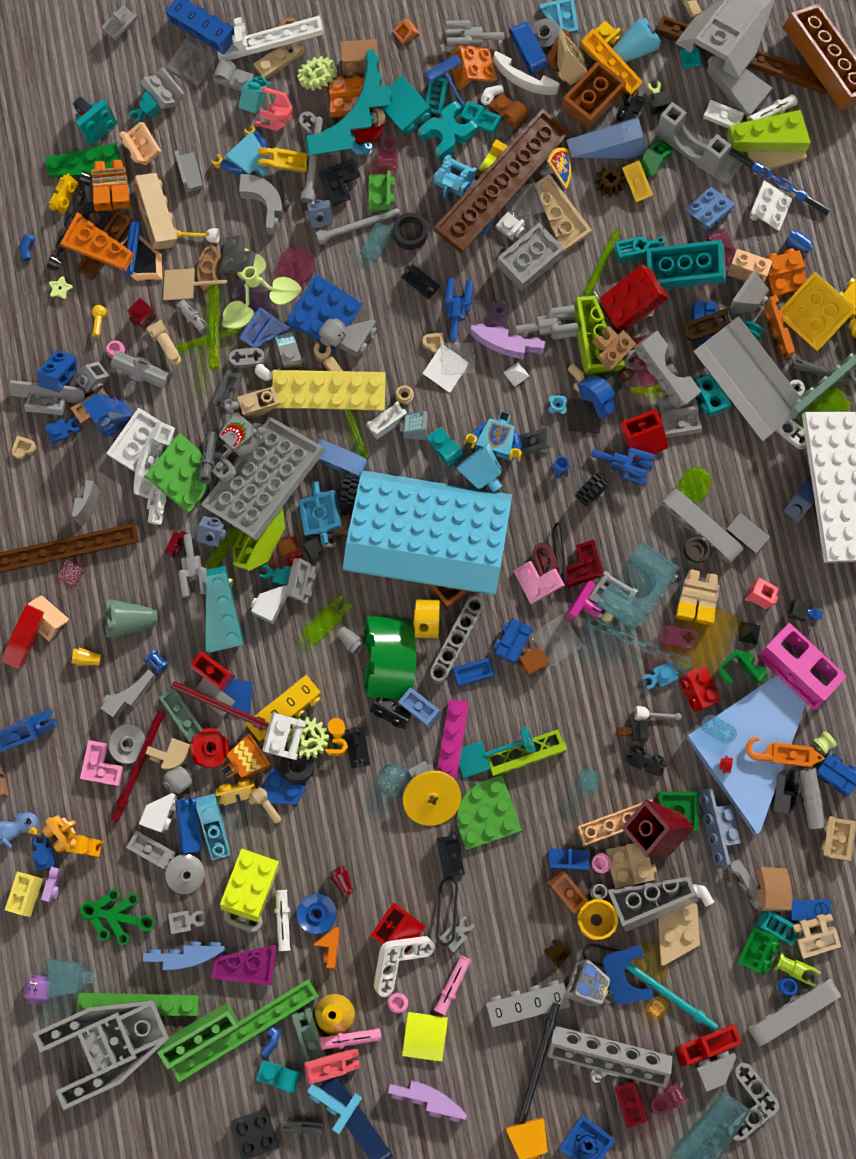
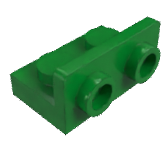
M753 927L738 964L764 976L772 966L771 960L780 948V940L775 935Z

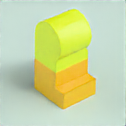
M496 139L479 170L485 172L508 146Z

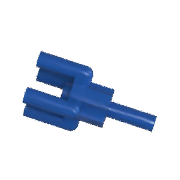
M447 278L445 309L447 310V319L452 320L449 338L451 341H457L459 322L465 321L466 312H469L471 309L472 280H466L464 297L454 296L455 279Z
M629 448L627 453L616 451L614 455L593 449L591 457L611 462V469L621 471L622 479L643 486L647 484L648 479L646 478L649 471L637 468L636 465L652 470L654 464V454L634 448Z

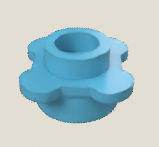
M552 395L549 397L550 407L548 411L551 414L555 412L565 414L567 412L565 407L567 398L565 396Z

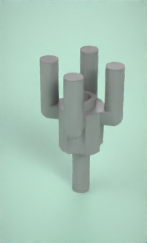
M469 20L446 21V28H464L446 29V37H450L447 38V45L482 46L483 40H504V32L483 33L482 27H471ZM446 46V54L452 53L458 46Z
M574 305L551 308L548 312L549 315L537 317V323L516 326L517 333L538 330L540 335L551 334L553 340L577 337L576 330H578L577 323L561 325V321L574 319Z
M185 534L183 537L187 557L181 558L183 570L178 572L181 595L184 598L192 597L190 581L199 580L201 594L205 595L207 569L202 567L200 556H194L191 534Z

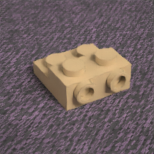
M635 843L606 850V854L611 859L610 871L614 889L655 880L654 876H657L655 864H651L650 857H646Z

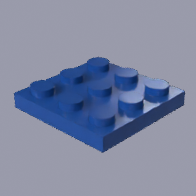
M315 274L287 319V322L322 343L320 341L319 329L328 319L334 320L337 318L347 327L351 325L363 303L320 275ZM329 345L333 351L337 348V346Z

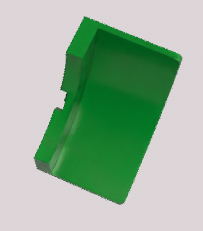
M367 616L363 630L366 652H370V662H366L363 682L366 697L401 699L410 687L414 688L416 641L412 620L408 618Z

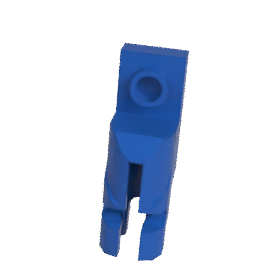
M44 710L1 729L0 752L36 739L38 735L56 728V719L46 722L43 726L40 723L51 718L52 710Z

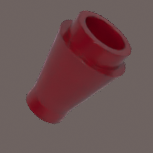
M344 865L330 872V879L340 890L343 897L354 892L348 869H345Z

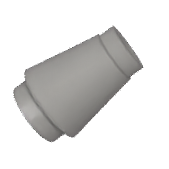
M342 627L337 632L338 637L349 653L355 655L365 646L363 639L346 627Z

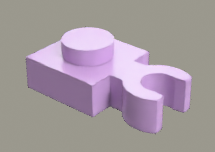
M51 867L41 900L53 902V899L57 898L59 893L57 881L61 869Z

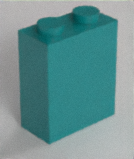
M401 75L388 87V90L392 92L390 105L380 107V109H383L384 114L406 136L413 133L418 124L428 120L432 111L426 101Z

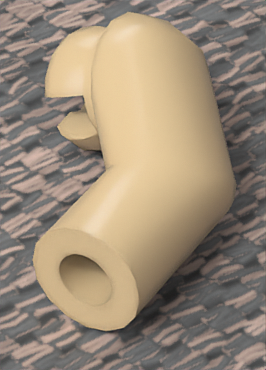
M575 364L569 366L568 371L576 378L577 382L573 385L574 389L580 392L577 384L585 379V374Z

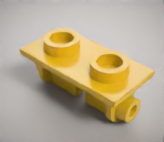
M68 173L60 177V181L55 189L59 193H53L48 203L49 209L53 211L57 209L62 215H64L78 186V182Z
M245 778L233 785H230V783L220 785L216 789L219 805L237 802V794H239L241 801L250 799L252 792L256 790L254 779L249 780V778Z

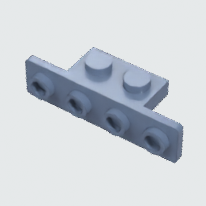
M712 788L698 791V800L715 868L719 869L730 866L731 863L726 846L741 843L732 804L717 807Z

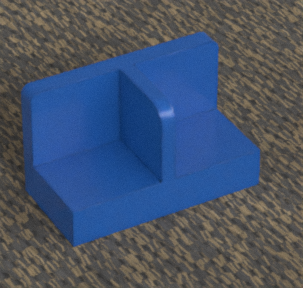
M550 848L548 869L589 871V851Z

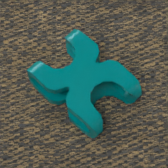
M457 101L452 102L442 110L441 120L436 117L431 118L417 132V135L422 140L430 137H438L442 140L435 150V156L439 160L454 152L455 142L466 143L479 130V125L475 121H470L466 124H458L455 121V118L461 112V105Z

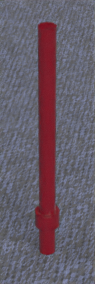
M174 681L171 685L172 689L251 723L253 727L259 730H268L269 723L262 717H254Z
M158 711L123 793L117 799V807L111 820L119 822L124 808H127L129 804V796L147 757V754H145L148 746L151 747L165 715L161 711Z

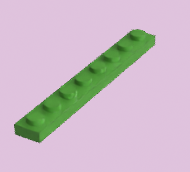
M310 980L304 981L238 1022V1028L172 1066L171 1069L178 1082L186 1079L319 997Z

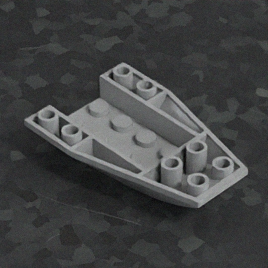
M717 0L691 21L676 41V44L689 52H692L697 45L725 60L723 71L739 79L757 53L774 0Z

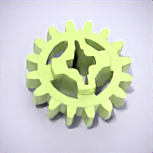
M320 56L319 59L314 57L313 61L307 60L306 65L302 64V69L298 70L299 74L297 75L302 87L305 86L306 90L311 87L312 91H314L315 88L320 90L323 85L327 87L328 82H333V78L337 76V69L333 60H329V57L323 59Z
M306 717V726L302 730L299 741L301 746H298L297 753H299L300 759L303 755L306 756L307 760L310 759V755H313L316 759L317 753L323 754V748L328 747L326 741L329 740V735H325L327 728L322 729V722L316 724V718L311 722ZM292 725V729L289 730L287 742L290 743L288 744V749L290 748L295 725Z

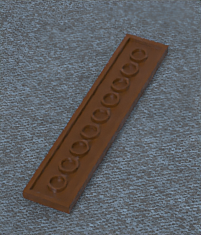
M541 109L436 224L433 231L462 254L547 160L550 153L564 141L570 131L544 109Z

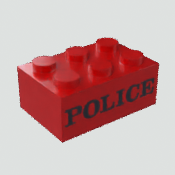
M640 265L598 298L614 326L625 332L669 299L652 270L644 265Z

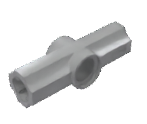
M119 351L115 352L110 365L129 374V377L135 381H146L161 388L164 387L169 376V372L151 365L147 359L142 357L134 358Z

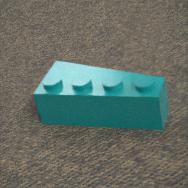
M226 566L206 570V653L244 645Z

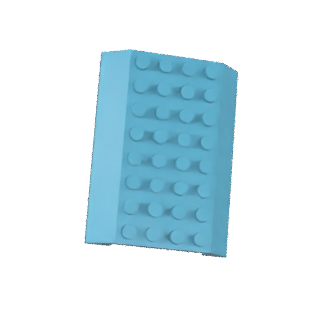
M363 470L358 484L349 527L343 570L496 595L512 494Z

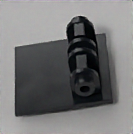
M267 1108L230 1121L241 1159H251L279 1148Z

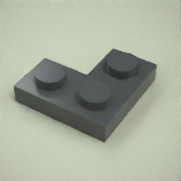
M243 236L226 237L220 272L224 274L243 272L246 267L254 266L256 253L253 251H243L245 240Z

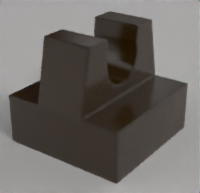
M553 939L551 942L555 947L552 951L545 948L544 952L557 967H560L572 952L561 941Z

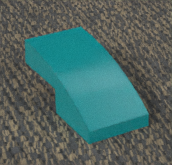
M469 101L460 114V118L464 121H475L479 125V129L491 134H495L502 121L500 115L485 111L484 106Z

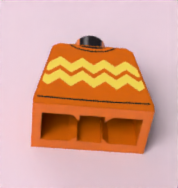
M249 733L227 754L231 763L222 768V771L227 778L238 772L241 778L245 779L270 768L272 765Z

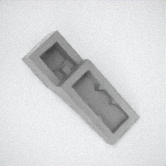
M147 670L128 689L118 694L111 693L110 696L107 695L101 703V709L114 719H117L127 704L135 708L157 676Z

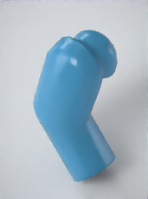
M355 142L351 151L357 156L368 155L372 151V144L370 142L364 144H357Z

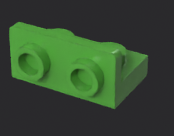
M387 171V175H369V212H387L391 210V205H394V194H391V188L395 187V177H391V171Z

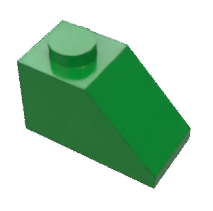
M657 140L652 144L640 162L644 173L649 176L657 174L674 148L661 140Z

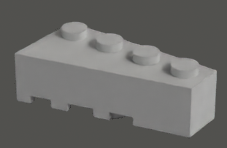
M689 877L666 880L654 884L647 883L636 887L629 886L624 887V889L608 890L626 932L699 901Z

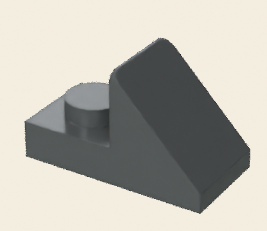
M546 427L519 435L521 454H547L548 448L552 447L551 428Z

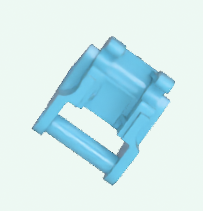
M447 155L441 168L434 174V184L444 189V198H446L449 191L462 197L467 192L478 169L475 167L470 168L452 159V156ZM453 167L461 171L460 177L451 173L450 168Z

